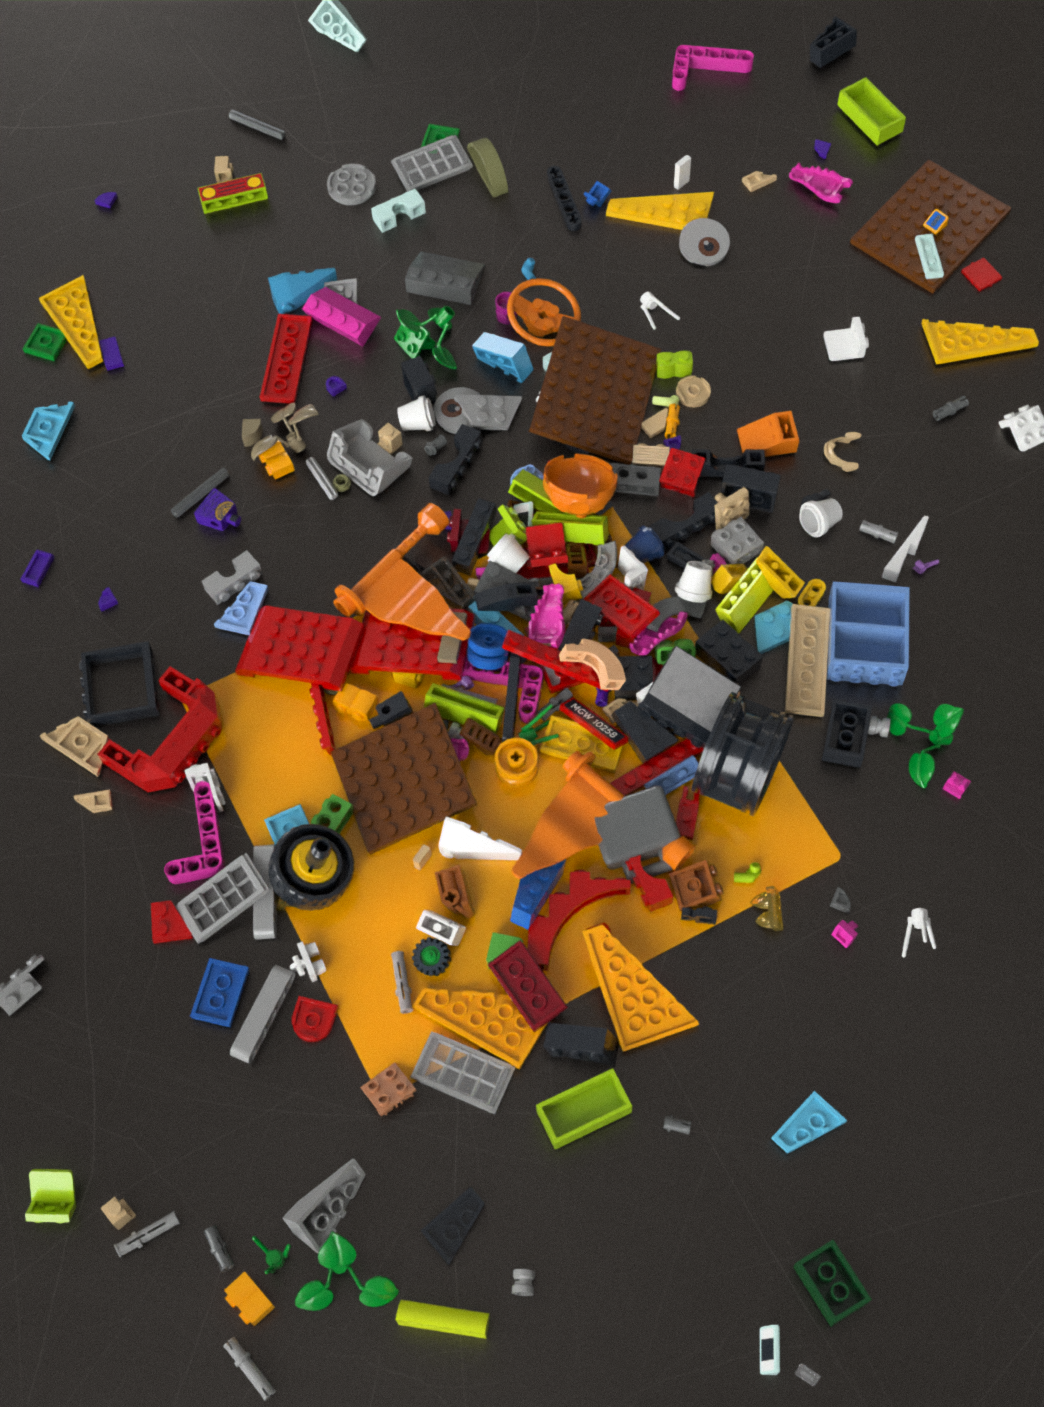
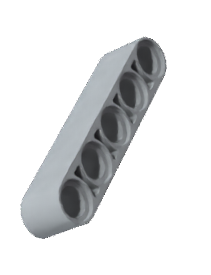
M275 844L254 846L253 863L270 888L266 895L253 904V932L255 940L277 937V894L273 886H271L268 875V864ZM253 885V893H254V892H256L257 890H256V888H255L254 885Z
M278 965L272 968L231 1047L230 1056L249 1064L253 1061L294 981V972Z

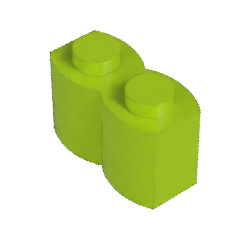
M678 351L676 353L661 352L657 354V377L667 379L674 376H691L693 367L692 352Z

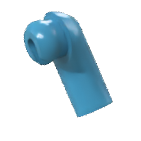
M528 258L521 269L527 280L536 279L532 273L535 265L533 258Z

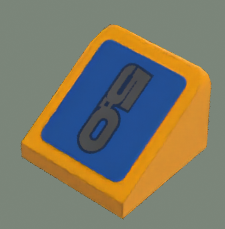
M935 209L923 226L936 235L947 226L949 217L940 210Z

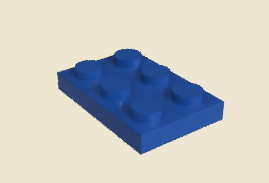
M209 958L190 1017L231 1028L250 970L249 967Z

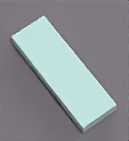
M933 234L917 235L915 242L926 279L943 277L944 271Z

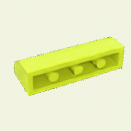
M756 559L715 609L719 619H723L738 634L773 592Z
M400 1300L396 1315V1321L399 1325L487 1339L490 1313Z

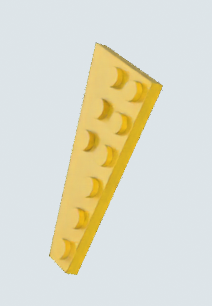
M714 192L610 199L606 216L682 230L686 224L695 219L708 218Z
M84 275L40 297V303L65 335L85 366L90 369L103 362Z
M922 319L921 323L936 365L1034 348L1039 344L1034 329L1012 327L1011 329H1004L995 325L993 327H984V324L961 322L947 324L945 321H938V323L929 322L926 319Z

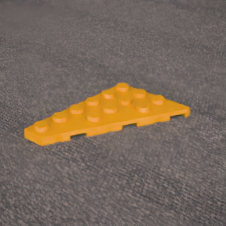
M603 925L582 931L622 1052L699 1025L698 1020Z
M423 988L413 1004L414 1009L518 1069H521L547 1026L545 1024L539 1030L533 1032L508 995L492 992H456L445 989Z

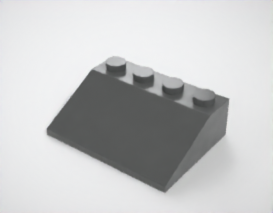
M421 251L409 266L406 274V292L472 305L485 264Z

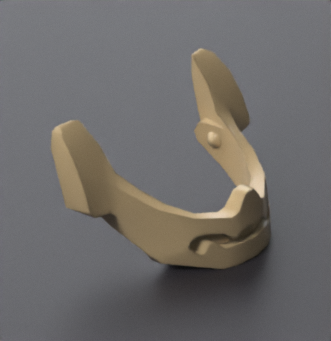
M848 432L845 434V437H838L826 442L824 454L829 462L842 467V470L845 472L858 469V463L846 462L835 455L833 449L836 445L835 442L850 443V441L860 438L861 434Z

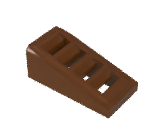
M565 543L568 556V575L575 574L576 578H584L587 575L584 543Z
M470 718L466 719L459 733L460 736L486 756L494 755L502 741V738ZM471 727L474 728L471 735H469Z

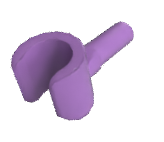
M936 559L925 564L918 560L915 562L916 566L913 569L917 573L922 574L927 568L939 564V560Z
M463 676L462 681L449 686L456 688L463 686L465 690H469L474 684L470 677Z

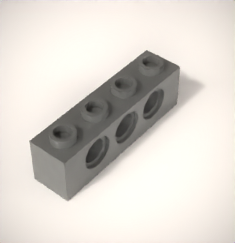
M609 463L613 467L612 471L614 474L617 473L618 476L615 492L658 496L661 468Z

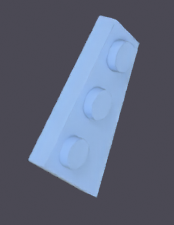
M250 581L236 597L237 600L233 605L225 610L223 617L214 623L215 628L250 635L259 609L262 607L268 592V585Z

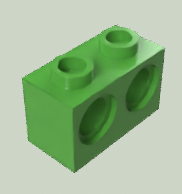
M332 794L329 799H325L319 814L314 815L311 824L323 825L329 823L328 828L340 834L353 815V805ZM334 808H341L338 812H332Z

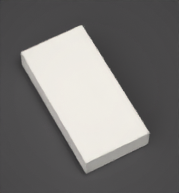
M685 155L675 163L674 188L677 190L688 183L690 179L691 157Z

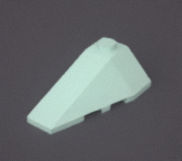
M322 0L308 20L317 31L356 52L361 49L367 40L339 0Z

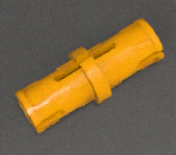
M676 404L669 405L664 435L667 439L669 434V438L676 437L677 426L680 422L678 418L680 406L678 404L676 409Z

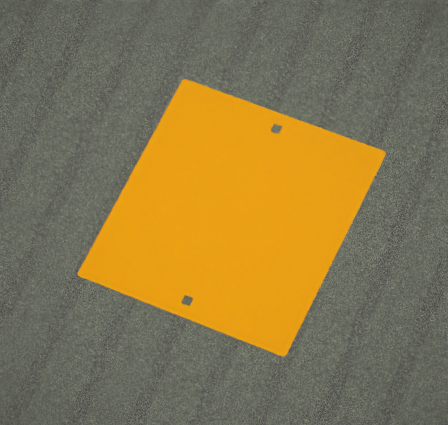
M611 507L601 516H607L608 532L611 535L612 541H616L617 560L619 561L621 547L632 536L614 508ZM527 541L521 545L522 548L528 547ZM486 555L477 560L471 576L454 570L429 583L440 592L451 609L469 611L468 606L475 602V594L468 591V579H477L476 568H485L489 563L487 561L489 557ZM647 562L645 566L648 571L644 590L652 592L651 605L653 606L663 599L670 598L671 595L650 563ZM595 566L588 568L589 573L592 572ZM614 568L612 576L624 584L625 576L618 568ZM499 611L527 637L525 627H529L528 621L509 611ZM364 614L362 616L357 615L353 619L362 623ZM673 615L671 617L677 619L678 615ZM686 619L683 628L665 640L674 642L678 639H690L695 646L699 638ZM598 625L594 629L596 633L592 640L598 642V627H600ZM616 642L598 643L602 644L607 648H610L611 646L615 645ZM615 645L619 651L617 653H620L619 656H640L631 652V649ZM655 647L645 656H652L656 659ZM529 659L522 663L539 667L538 663ZM350 671L345 683L376 695L378 704L402 691L414 713L424 708L425 696L432 683L442 686V684L452 685L459 682L458 680H443L442 675L424 674L422 681L418 682L416 688L396 683L393 672L370 671L369 675L352 674ZM235 672L207 685L215 693L219 702L223 728L220 735L210 743L206 752L253 846L274 844L264 819L301 804L309 824H311L314 815L319 814L325 799H329L332 794L349 802L332 755H329L320 745L319 739L322 736L316 726L318 717L313 711L315 702L309 692V688H312L311 683L255 675V678L237 675ZM544 678L538 710L549 703L550 698L556 697L561 692L558 691L550 694ZM472 681L474 686L466 691L497 698L498 702L496 705L504 707L502 724L496 735L502 738L507 686ZM583 683L568 688L574 698L604 720L613 724L603 712L604 707L595 704L597 696L596 687ZM523 688L518 689L514 738H520L518 733L522 731L521 728L527 725L519 718V703ZM614 690L609 692L607 705L615 700ZM325 693L336 749L385 727L382 725L373 729L369 720L358 721L352 717V714L337 712L332 702L336 694L329 695ZM183 703L186 711L188 712V706ZM376 708L369 719L379 715ZM530 710L524 711V713H531V712H532V711H530ZM555 711L552 716L574 721L562 711ZM540 718V719L532 726L533 729L536 728V727H538L539 725H541L542 723H544V722H546V721H543V720ZM449 720L448 732H449V729H450V727H451V725H452V723H453V721H450V720ZM548 725L536 732L538 737L535 740L545 736ZM674 734L673 736L676 737L678 741L673 746L677 745L678 743L684 741L687 738H682ZM629 742L623 745L615 773L595 767L592 768L610 783L642 765V762ZM468 743V756L464 761H460L477 806L451 818L471 825L470 830L481 833L483 831L488 833V836L494 841L501 839L522 849L523 853L542 814L567 783L565 779L568 773L563 769L566 759L541 753L542 743L534 745L538 754L537 776L527 786L514 788L503 784L498 778L495 768V754L486 756L471 743ZM701 754L700 756L696 757V760L698 761V763H699V761H700V759H701L702 754ZM779 761L766 794L754 817L750 816L749 810L743 813L739 809L699 794L698 801L700 802L693 840H689L696 846V849L678 870L703 860H707L711 865H715L718 876H715L717 883L721 884L724 894L721 895L722 901L706 907L717 910L715 923L717 925L838 862L841 855ZM694 778L666 795L675 822L684 786H688L689 789L686 799L694 800V792L691 790ZM334 808L332 812H338L341 808ZM353 814L340 833L349 844L355 862L353 878L342 897L329 907L313 911L292 907L280 898L301 942L303 941L304 945L316 943L319 955L311 957L310 960L312 963L320 959L323 960L326 972L318 976L332 1004L339 1006L337 1014L370 1080L393 1063H396L412 1084L417 1082L411 1078V1074L431 1031L478 1050L482 1048L414 1009L413 1004L423 988L445 989L456 992H492L508 995L491 969L487 967L486 958L492 933L519 937L528 949V930L510 922L520 879L514 877L511 872L517 860L457 859L454 857L450 859L444 857L439 851V841L444 821L370 855L367 852ZM325 823L323 825L329 827L330 824ZM425 844L430 847L431 857L420 871L414 867L413 858ZM596 845L566 859L563 875L551 894L555 892L570 894V872L579 869L590 872V879L593 880L597 877H603L606 880H614L615 878L626 879L622 867L614 870L607 868L599 845ZM658 856L641 861V865L644 867L660 861V858ZM757 862L760 864L761 874L754 882H734V872L745 873L750 868L751 863ZM456 865L461 866L465 873L472 905L475 909V914L471 918L467 919L460 914L456 915L445 907L440 898L434 872ZM673 869L654 876V878L666 880L673 895L672 904L650 912L648 907H644L642 904L640 889H636L634 884H631L630 895L613 896L598 900L584 907L566 923L554 942L550 954L548 971H543L565 1003L600 986L582 933L586 928L606 922L612 935L643 964L715 926L712 924L695 923V920H681L682 912L679 909L669 873L674 872ZM549 898L538 915L549 917ZM702 906L693 908V910H697V908H701ZM424 910H432L466 927L458 946L443 942L451 952V961L448 963L449 967L445 968V972L439 973L438 976H428L419 972L413 964L414 960H412V956H414V953H412L413 949H416L415 945L417 943H421L420 940H427L430 937L432 939L435 938L416 929ZM396 951L404 952L408 984L412 989L410 996L413 1011L407 1014L400 1013L398 996L395 994L397 987L391 953ZM439 1043L433 1057L445 1062L451 1048ZM456 1050L450 1064L467 1055ZM431 1061L425 1076L442 1069L443 1066Z

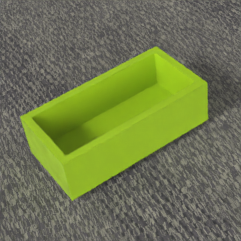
M866 77L840 90L838 106L876 145L903 132L906 117Z
M612 1068L537 1104L536 1112L556 1150L632 1113V1105Z

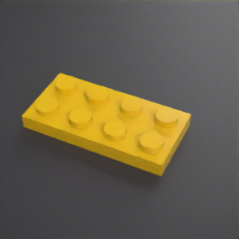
M551 715L544 737L559 734V737L542 742L541 753L567 760L575 751H579L583 755L591 751L595 754V760L591 767L615 773L623 746L613 750L577 722Z

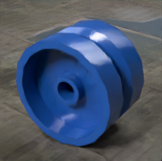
M482 623L470 629L471 635L468 638L467 648L468 661L473 666L484 670H496L503 667L509 657V651L502 648L507 630L498 624Z

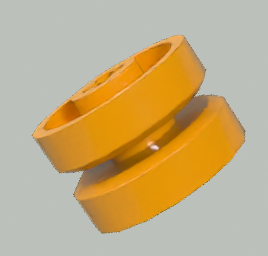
M511 738L499 745L495 753V768L498 778L503 784L514 788L527 786L534 781L538 773V754L531 742L523 738Z

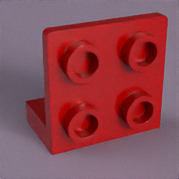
M671 448L659 480L660 487L695 498L697 492L696 485L705 458Z
M562 522L526 527L531 567L568 563Z

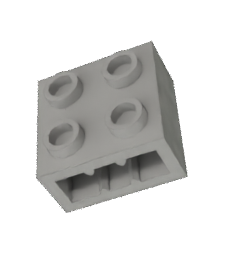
M742 517L730 521L722 529H717L711 537V546L725 559L724 561L727 564H744L759 555L763 550L764 542Z

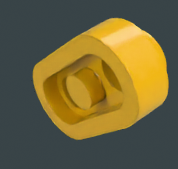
M820 579L810 580L800 594L797 605L816 607L825 594V583Z

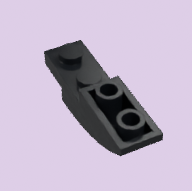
M534 582L511 583L475 594V601L478 611H514L516 606L537 605L538 600L542 599L544 589L543 587H535Z

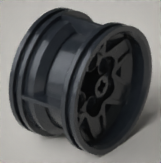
M731 692L707 740L691 790L694 793L700 790V795L739 809L743 813L749 810L750 816L754 817L783 753L793 725L794 716L790 715L786 718V713L783 711L780 713L745 699V696L742 695L736 698L737 694Z

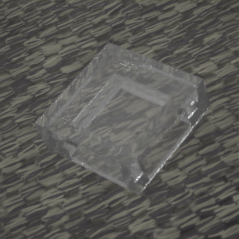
M800 1363L795 1371V1375L812 1386H815L821 1377L802 1363Z

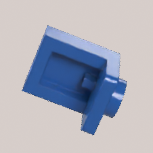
M596 181L589 193L585 191L583 195L587 198L585 201L588 204L601 207L611 190Z

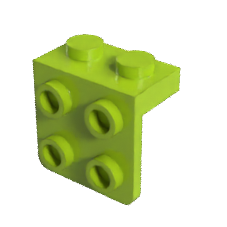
M502 504L498 511L503 519L490 530L489 539L493 546H495L506 533L508 535L512 533L516 536L515 539L518 543L522 545L527 541L526 526L520 521L518 513L514 508H508Z
M32 1169L29 1173L31 1203L25 1213L26 1221L36 1223L70 1222L76 1209L73 1172L71 1170Z

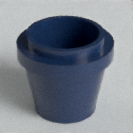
M642 525L637 529L638 532L624 545L644 564L664 556V545L649 526L645 527Z

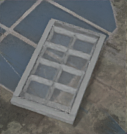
M451 135L391 160L407 192L413 189L420 190L470 170L473 167L456 135Z
M245 853L178 902L175 907L199 944L266 895L270 888L249 855Z
M431 1031L411 1074V1078L485 1111L496 1114L516 1067Z

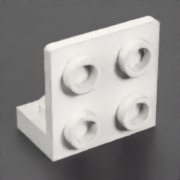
M622 546L618 570L625 576L624 585L631 590L634 587L644 590L648 571L647 567L635 557L631 550H628L626 546Z

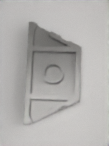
M455 394L454 397L455 402H458L461 406L463 415L469 420L470 426L478 430H508L522 399V396Z

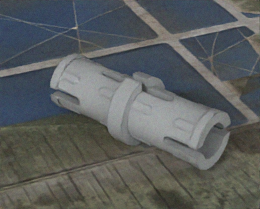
M863 520L859 531L871 534L876 539L881 538L893 544L895 543L898 532L886 529L881 524L878 526Z

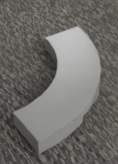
M616 541L598 545L595 567L590 574L581 579L584 590L580 592L583 600L608 575H612L617 561Z

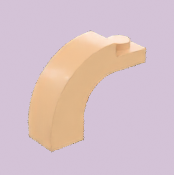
M582 639L579 645L565 644L559 654L560 661L581 662L592 667L599 677L601 689L619 690L626 681L623 667L618 658L607 647L598 642Z

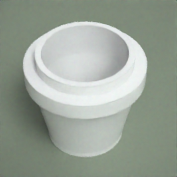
M425 395L419 396L417 400L398 407V418L403 431L433 430V426L436 424L434 410L430 399L426 398Z
M830 498L804 503L800 508L799 518L803 529L813 537H820L842 519L843 513L840 504L835 499Z
M506 533L488 553L489 559L487 561L491 560L516 573L530 556L515 539V535L512 533L508 535Z
M687 562L680 581L675 586V592L678 593V596L687 601L698 603L711 599L712 567L703 562Z

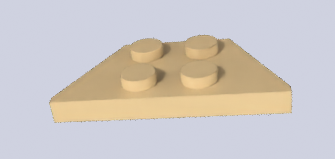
M79 716L66 724L57 726L56 730L48 734L43 733L40 735L42 740L97 777L100 775L103 763L97 754L108 742V735Z

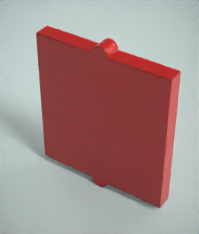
M985 258L975 263L972 262L971 265L961 270L964 276L979 291L989 286L992 287L994 283L1002 279V276Z

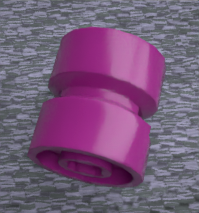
M502 292L495 299L496 318L500 323L506 325L511 324L507 314V303L512 292ZM514 311L515 317L517 319L518 314Z

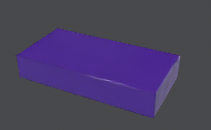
M116 337L100 340L99 344L107 371L123 367L124 364Z
M37 549L23 573L21 581L39 587L55 558L54 555Z

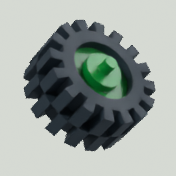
M430 937L427 940H420L421 943H417L415 945L416 949H413L412 952L414 953V956H412L414 966L419 972L428 976H438L439 973H444L445 968L449 967V961H451V952L448 950V946L436 938L432 939Z

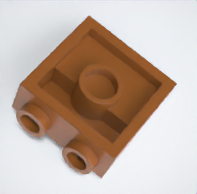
M707 860L669 873L681 912L682 908L706 907L722 901L723 888L715 879V876H718L717 869L714 864L711 865Z

